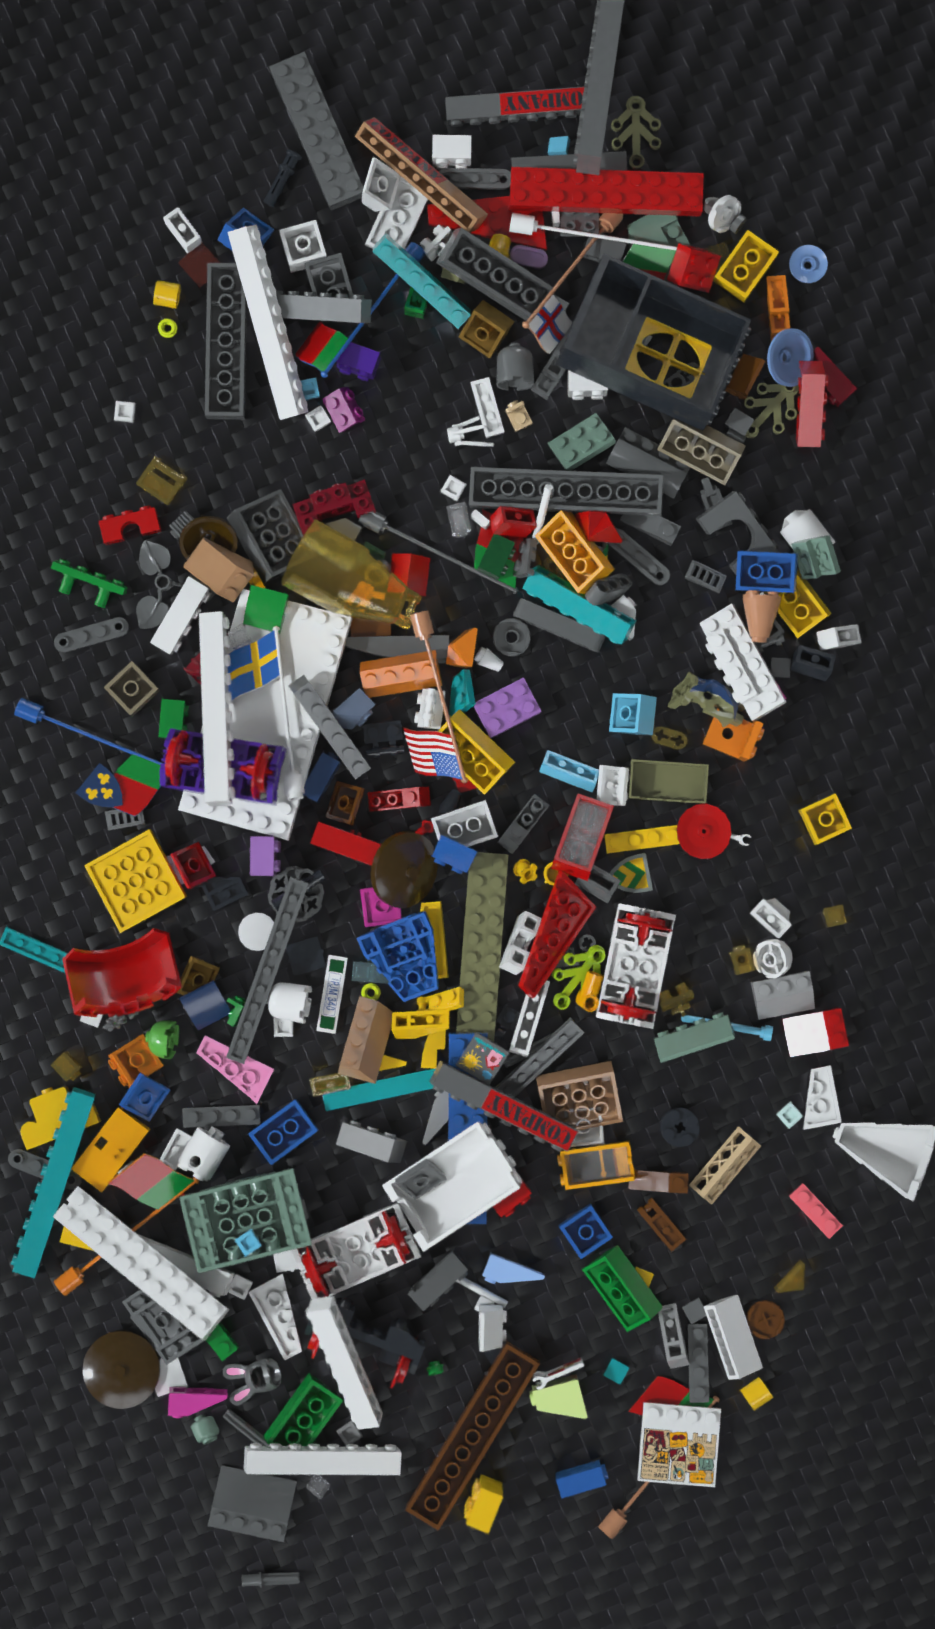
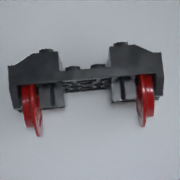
M345 1297L342 1300L335 1299L349 1335L382 1348L378 1360L394 1367L397 1365L390 1388H393L396 1382L403 1383L407 1370L411 1374L415 1373L425 1348V1339L419 1337L414 1329L407 1324L408 1321L401 1318L392 1319L388 1331L385 1333L383 1332L384 1329L379 1326L373 1325L372 1328L366 1326V1322L360 1319L351 1320L356 1307L352 1300ZM309 1320L304 1334L312 1335L308 1349L312 1350V1359H314L319 1346V1338L314 1333L312 1322Z

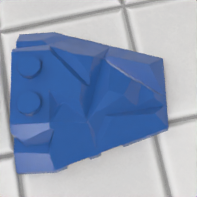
M426 911L413 913L356 938L367 960L370 959L377 967L378 973H382L386 977L390 987L403 1002L439 988L433 928Z

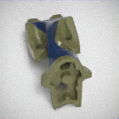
M691 672L687 673L685 679L673 688V696L668 703V707L676 709L681 705L687 706L691 702L698 703L703 708V713L717 718L722 727H726L729 724L737 727L742 724L744 717L737 713V710L740 712L745 710L744 705L740 702L737 703L733 698V688L725 687L714 679H701ZM705 692L711 695L710 699L704 697Z

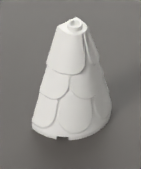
M841 1123L840 1128L836 1127L833 1138H835V1143L859 1164H864L902 1196L912 1201L915 1200L916 1192L920 1189L935 1147V1126Z

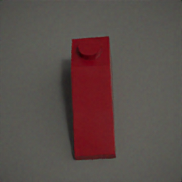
M817 347L813 352L815 361H822L825 374H828L829 378L828 386H825L824 389L825 393H827V400L832 405L836 404L839 407L857 388L826 354Z

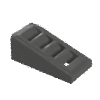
M692 560L684 578L719 594L727 576L700 562ZM697 567L699 570L696 577H694L692 574ZM702 571H706L703 580H700L699 577ZM711 573L713 574V576L710 580V583L708 584L706 583V580L709 574ZM716 577H720L717 586H712Z
M117 809L105 812L108 831L146 824L144 810L138 814L139 821H135L134 816L130 815V823L127 821L125 812ZM119 813L123 815L124 824H120ZM112 814H115L117 825L114 826L112 823Z

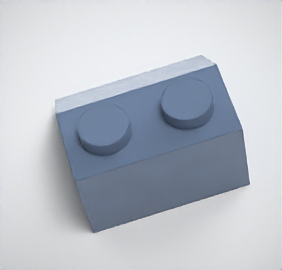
M359 688L337 707L332 714L343 729H353L357 725L361 727L368 720L367 718L373 714L371 710L375 703Z

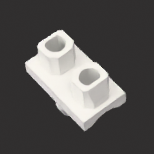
M438 225L433 230L436 238L433 241L425 238L420 243L431 262L437 256L440 257L453 234L448 226L445 228Z

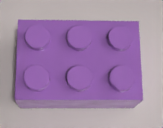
M524 677L475 702L476 705L473 706L490 738L541 713Z
M251 837L250 876H276L277 872H281V860H277V853H281V841H278L277 837Z

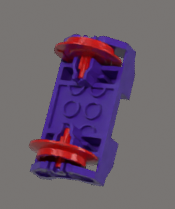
M170 728L164 743L166 750L163 749V753L165 754L161 760L164 764L160 765V786L184 792L205 794L203 734ZM233 739L230 742V748L234 752V760L231 761V768L234 769L235 775L232 780V787L235 789L234 799L276 806L281 768L287 749L278 745ZM262 793H267L266 798L260 799Z

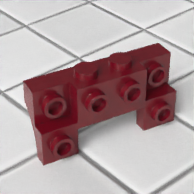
M365 480L350 485L337 483L331 488L315 491L310 495L309 499L292 504L303 537L317 530L319 532L322 531L319 522L354 510L358 518L370 512L376 513Z

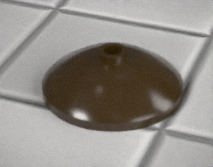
M204 516L192 520L183 528L179 538L180 550L187 560L203 537L234 553L237 549V535L233 527L225 520L213 516Z

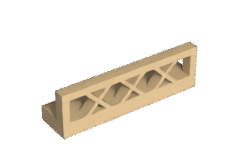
M737 1127L689 1186L712 1205L761 1145L740 1127ZM742 1134L745 1139L741 1144L736 1145V1139ZM731 1150L730 1157L728 1159H723V1154L726 1151ZM714 1165H719V1170L711 1174V1168ZM701 1180H706V1185L702 1190L696 1187Z

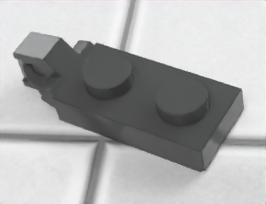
M709 477L701 480L704 490H701L700 493L706 510L723 499L719 488L716 485H711ZM728 521L717 530L732 525V521Z

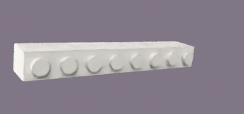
M334 1297L311 1299L309 1308H307V1317L311 1320L313 1331L319 1338L320 1347L324 1350L326 1361L332 1369V1375L338 1382L339 1391L344 1396L345 1405L350 1410L352 1421L355 1422L357 1429L379 1427L383 1412Z
M252 1443L250 1446H245L244 1470L246 1474L400 1475L401 1451L396 1445L387 1444L385 1447H377L374 1444H367L366 1447H358L356 1444H347V1447H339L338 1444H328L327 1447H322L319 1444L301 1446L296 1443L289 1444V1446H281L278 1443H272L270 1446Z

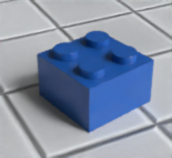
M591 1203L559 1224V1228L580 1259L613 1238Z

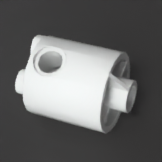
M810 509L792 512L784 519L782 531H780L791 547L793 542L830 535ZM830 535L832 544H834L835 541H834V539H833V538L831 537V535Z
M211 1126L209 1131L197 1127L179 1157L177 1166L185 1171L194 1172L193 1176L201 1181L211 1180L230 1148V1145L222 1140L224 1133Z

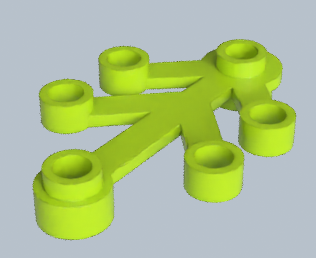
M593 945L585 953L576 955L572 953L565 954L564 962L570 966L576 962H585L580 967L566 970L555 968L553 970L552 977L557 981L574 976L562 993H557L554 996L553 1003L557 1008L564 1010L570 1005L569 995L580 981L581 989L579 991L582 990L587 971L591 967L593 972L601 974L600 963L605 959L603 947Z

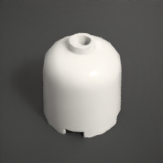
M283 982L275 984L266 1002L270 1014L279 1019L305 1024L304 1016H309L312 1001L311 998H308V992H312V987Z

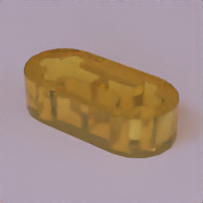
M656 727L653 730V735H651L655 743L676 750L683 749L687 744L685 734L669 728ZM662 730L663 734L669 737L668 739L661 738L659 741L655 732L658 733ZM681 736V740L684 743L676 746L675 741L670 740L671 737L677 738Z

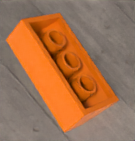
M432 650L441 686H443L436 650ZM427 651L360 662L363 690L369 698L437 687Z

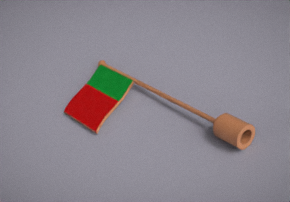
M657 1376L628 1412L642 1415L643 1402L712 1408L716 1402H719V1397H709V1402L690 1403L688 1388L674 1380ZM645 1481L622 1510L619 1508L617 1510L612 1509L598 1527L611 1539L628 1522L625 1519L627 1517L625 1514L626 1510L650 1482Z

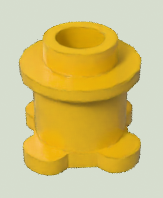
M521 859L514 865L513 872L516 876L521 877L520 882L522 884H526L531 880L534 881L537 878V866L535 864L530 865L527 859Z

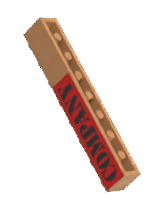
M376 118L363 122L355 135L360 142L461 228L469 233L480 228L488 213Z

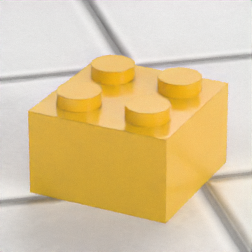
M836 793L798 810L814 845L852 829Z

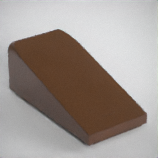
M391 618L352 619L350 637L391 636Z

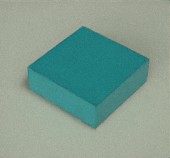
M612 1358L603 1376L621 1384L629 1367Z

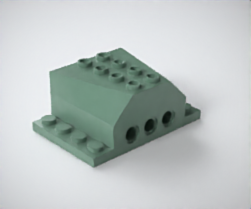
M293 1168L222 1183L179 1197L198 1273L312 1245ZM252 1229L262 1246L245 1256L235 1239Z

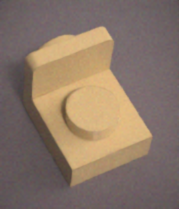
M518 400L508 404L506 414L515 432L533 424L524 406V402H518Z

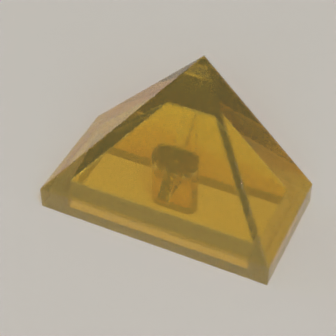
M799 1260L774 1289L778 1293L804 1290L805 1264Z

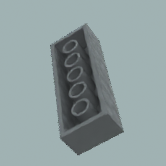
M463 228L454 230L436 262L526 321L553 289L552 286Z

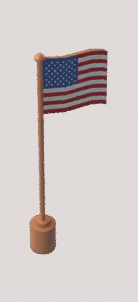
M429 611L412 614L410 619L415 637H420V641H425L450 732L448 734L439 731H415L403 728L414 770L416 773L426 776H448L461 779L462 783H467L468 778L466 779L428 641L429 638H432L431 634L434 633Z

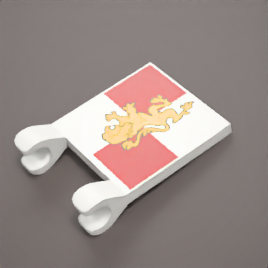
M582 1358L547 1372L536 1371L533 1375V1381L540 1380L535 1382L536 1385H540L536 1389H542L548 1381L584 1367Z

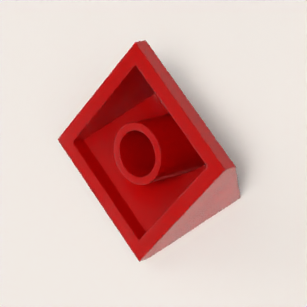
M392 554L388 592L426 596L430 558L415 554Z
M199 842L170 854L187 889H191L216 876Z

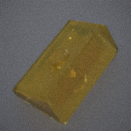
M338 1073L309 1079L313 1097L351 1089L349 1076Z

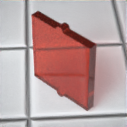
M201 243L178 263L201 288L207 282V263L220 262Z

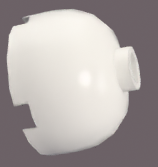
M769 939L757 945L756 952L753 954V960L759 973H763L767 978H777L790 969L793 956L790 947L785 942L778 939Z

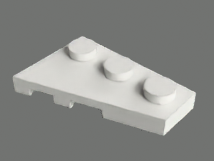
M831 1066L811 1069L803 1129L841 1123Z

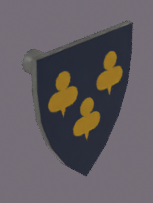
M100 763L76 791L77 795L93 805L100 807L123 805L119 783L114 775Z

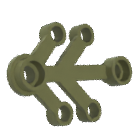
M632 96L626 103L627 109L618 119L612 121L611 128L615 132L620 131L623 123L630 116H632V123L618 138L612 140L611 146L616 151L620 150L623 143L632 135L633 155L629 159V166L633 170H640L644 166V157L640 154V134L649 142L651 149L657 150L661 146V140L654 137L640 123V116L649 123V128L652 131H658L661 122L645 109V101L641 97ZM634 103H637L639 105V108L634 109L632 105ZM615 122H618L621 126L619 128H615L613 124ZM657 122L659 126L654 128L651 124ZM619 141L621 145L619 147L614 146V142ZM657 141L659 145L655 147L652 145V142ZM639 160L640 164L635 166L633 161Z
M763 382L759 383L756 390L760 395H764L767 392L780 393L775 398L754 399L753 397H747L745 399L744 406L747 409L767 406L750 426L754 427L755 432L750 433L747 431L745 437L750 439L757 436L760 425L772 412L774 416L773 432L781 434L784 431L781 418V402L785 397L787 403L785 417L788 420H794L797 416V411L794 409V395L797 394L799 385L793 386L792 390H787L786 386L780 384L767 385ZM765 386L766 391L761 392L759 387ZM747 400H752V401H753V405H752V406H748V405L746 404V401H747ZM788 411H793L794 417H789ZM780 425L782 430L776 431L775 426Z

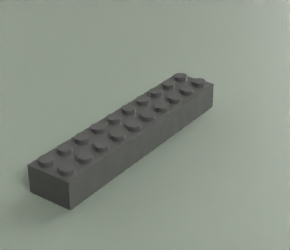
M597 0L573 164L577 165L576 172L599 175L624 0Z
M471 467L469 506L471 508L498 509L500 506L539 511L545 485L550 484L553 488L547 511L559 512L564 510L575 513L598 511L606 512L607 514L662 516L663 475Z

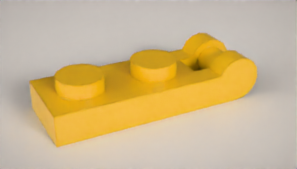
M457 987L431 996L418 997L417 1005L419 1009L417 1011L448 1009L452 1011L464 1007V989Z

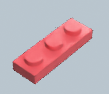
M803 1183L789 1195L796 1205L829 1239L843 1226Z

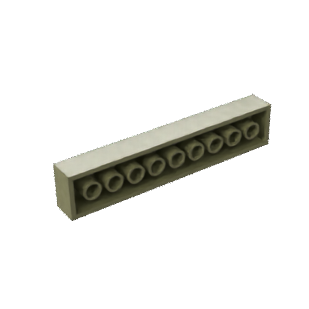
M477 852L468 871L460 987L464 989V1007L458 1009L456 1033H488V1039L494 1042L508 855Z

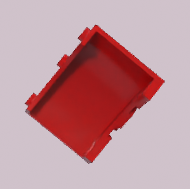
M155 928L138 940L124 946L96 951L73 948L62 959L75 1015L97 1017L98 1014H108L109 1017H114L116 1014L118 1016L132 1014L154 1006L153 1003L160 999H168L182 988L169 933Z

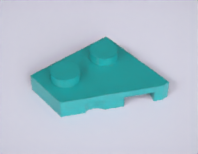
M463 669L453 677L449 717L453 716L459 709L465 713L476 705L470 670Z

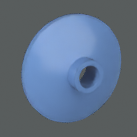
M804 245L797 248L789 261L792 275L803 283H814L820 280L826 273L828 266L825 253L813 245ZM807 262L811 264V268L809 269L805 268L804 264Z

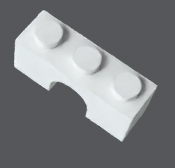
M527 911L517 916L499 966L500 968L515 975L524 970L530 954L527 951L528 946L536 936L542 918Z

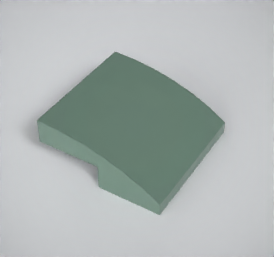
M830 535L792 543L794 553H798L797 564L802 579H814L821 575H832L841 571Z

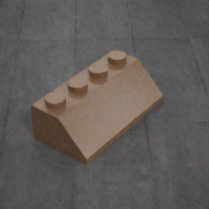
M359 996L338 1074L376 1084L392 1026L393 1013L379 1001Z

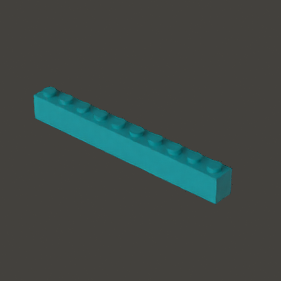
M73 1087L72 1092L68 1091L65 1103H68L66 1110L61 1111L58 1121H62L60 1129H55L52 1139L56 1141L54 1147H49L46 1157L50 1159L48 1165H43L40 1175H43L44 1178L42 1183H37L34 1193H37L38 1196L36 1201H31L28 1211H31L32 1214L30 1219H25L23 1229L26 1232L24 1237L20 1236L17 1247L20 1250L18 1254L14 1253L11 1265L14 1266L12 1272L35 1279L55 1219L53 1216L57 1212L96 1095L94 1093Z

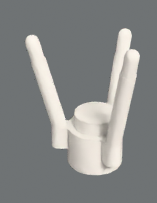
M479 416L447 428L449 442H455V446H494V443L461 441V439H465L464 433L485 428L483 424L463 429L464 426L480 420Z

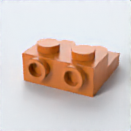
M144 1034L108 1056L110 1058L108 1060L110 1067L113 1070L117 1069L120 1074L118 1077L120 1083L123 1086L127 1085L128 1088L131 1087L140 1072L149 1076L163 1067L159 1058L150 1051Z

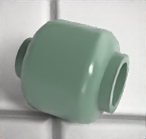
M202 1414L194 1419L195 1422L191 1425V1430L197 1442L206 1445L217 1439L219 1428L212 1416L206 1417L205 1414Z

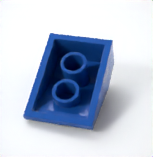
M441 835L432 857L435 858L434 862L445 866V863L453 866L451 870L462 875L463 871L467 873L477 851Z

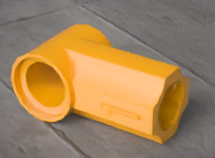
M587 971L582 990L575 997L577 1005L588 1012H593L598 1008L599 1000L597 997L604 978L602 974Z

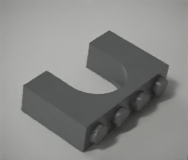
M732 491L696 518L705 533L709 535L728 521L741 520L749 527L752 536L751 544L747 551L778 552L779 546L766 535L768 533L767 529L762 523L759 525L755 519L757 518L756 513L752 508H747L745 505L746 499L740 492ZM737 559L729 564L735 575L737 574Z

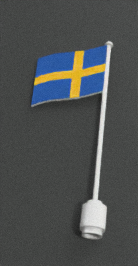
M275 626L272 632L258 641L238 648L228 654L231 661L230 666H228V673L231 675V685H228V691L231 692L233 701L243 694L267 685L280 676L290 772H287V775L283 777L285 795L288 797V800L303 799V794L305 793L303 775L299 774L298 771H294L278 633L280 628Z

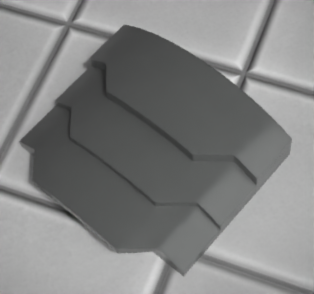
M141 1289L122 1301L129 1311L131 1319L139 1327L166 1365L204 1341Z

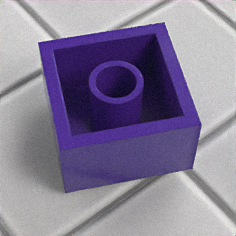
M350 342L336 361V365L340 369L339 372L343 374L358 375L357 378L363 381L374 380L381 359L380 352Z

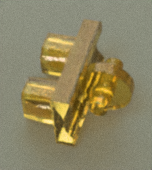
M685 983L676 986L679 995L674 998L671 997L669 990L660 992L662 1011L674 1008L671 1010L672 1014L675 1015L680 1012L682 1017L686 1016L684 1010L691 1008L688 1001L695 999L693 991L689 990Z

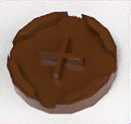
M757 1301L749 1308L746 1316L751 1333L761 1339H770L777 1336L784 1327L785 1318L783 1311L779 1305L772 1301Z

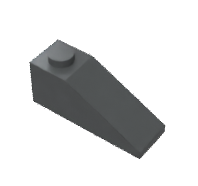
M622 515L620 521L670 546L673 544L681 526L661 516Z

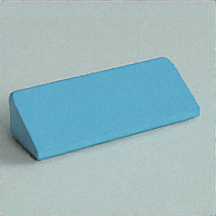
M547 750L539 770L543 774L593 792L599 777L598 769Z

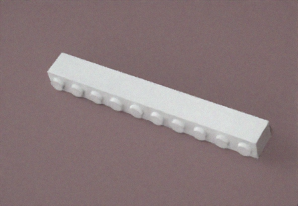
M257 225L230 231L228 236L279 418L282 420L307 413V401L303 394L302 383L299 379L297 365L292 354V347L286 333L287 329L281 315V307L276 297V289L271 279V271L266 261V253L261 243L260 232Z
M222 611L199 613L205 802L209 806L232 805V799L235 798L232 780L235 775L234 769L231 768L234 752L230 748V742L233 741L230 723H232L233 718L232 712L229 711L232 696L231 692L228 691V685H231V675L228 673V666H230L231 661L230 655H227L230 639L226 633V629H229V619Z

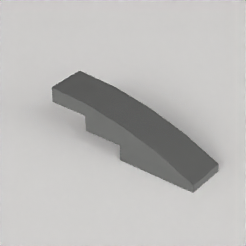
M570 328L531 388L533 392L546 400L566 371V369L555 365Z

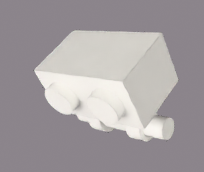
M423 689L422 693L418 692L417 704H420V712L416 711L414 723H418V728L440 730L443 706L439 692L436 689Z

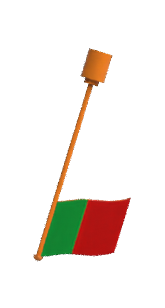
M143 1154L111 1179L108 1184L123 1189L138 1201L156 1209L131 1229L135 1232L195 1183L198 1184L199 1179L195 1177L192 1179L180 1174L158 1158ZM98 1255L82 1269L79 1267L75 1269L72 1266L54 1280L56 1287L64 1296L68 1295L84 1282L83 1277L85 1275L83 1272L102 1257Z

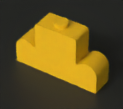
M67 1086L55 1090L52 1087L41 1091L42 1095L29 1100L36 1121H28L21 1127L20 1132L26 1150L55 1140L52 1139L55 1129H60L62 1121H58L61 1111L66 1110L68 1103H65L69 1091ZM94 1103L92 1104L85 1128L101 1122Z

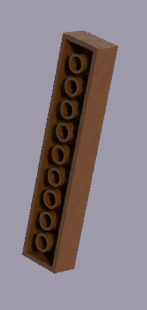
M505 1342L407 1503L405 1509L407 1512L439 1531L540 1365L539 1360L510 1342Z

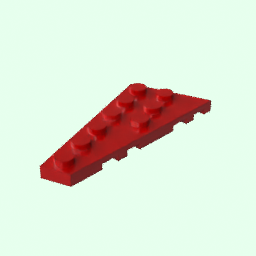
M510 196L472 200L488 215L480 228L470 234L486 238H492L494 234H503L509 237L513 243L547 251L544 229L537 228V232H533L532 235L509 232L512 213L535 216V220H538V225H544L543 211L510 210ZM434 204L427 205L430 226L437 227L441 225L445 228L448 226L451 230L461 228Z
M558 871L518 985L530 998L536 997L596 908L563 871Z

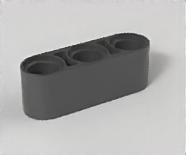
M622 573L597 580L586 592L585 597L589 603L595 606L617 600L632 586V581Z

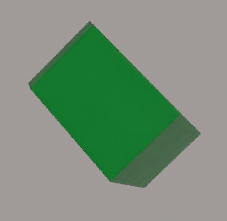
M411 287L404 308L405 315L424 319L427 300Z

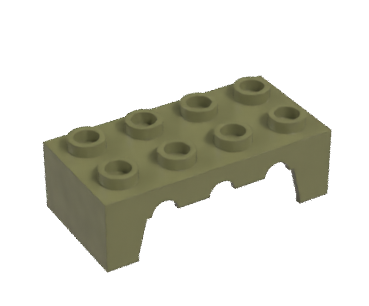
M632 759L630 763L628 799L705 804L709 765Z

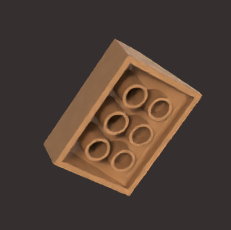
M611 1061L542 1074L536 1077L542 1111L565 1123L568 1122L569 1125L577 1130L623 1122ZM596 1107H601V1111L596 1110ZM579 1108H586V1109H587V1111H578V1112H577V1110H578ZM598 1115H600L603 1118L602 1122H599ZM581 1119H587L591 1123L589 1124L587 1121H581L579 1125L576 1127L577 1122Z

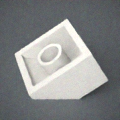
M372 158L362 191V203L375 212L391 210L401 176L377 158Z
M479 1305L478 1343L480 1351L501 1348L502 1341H506V1330H503V1322L507 1320V1312L503 1311L502 1305Z

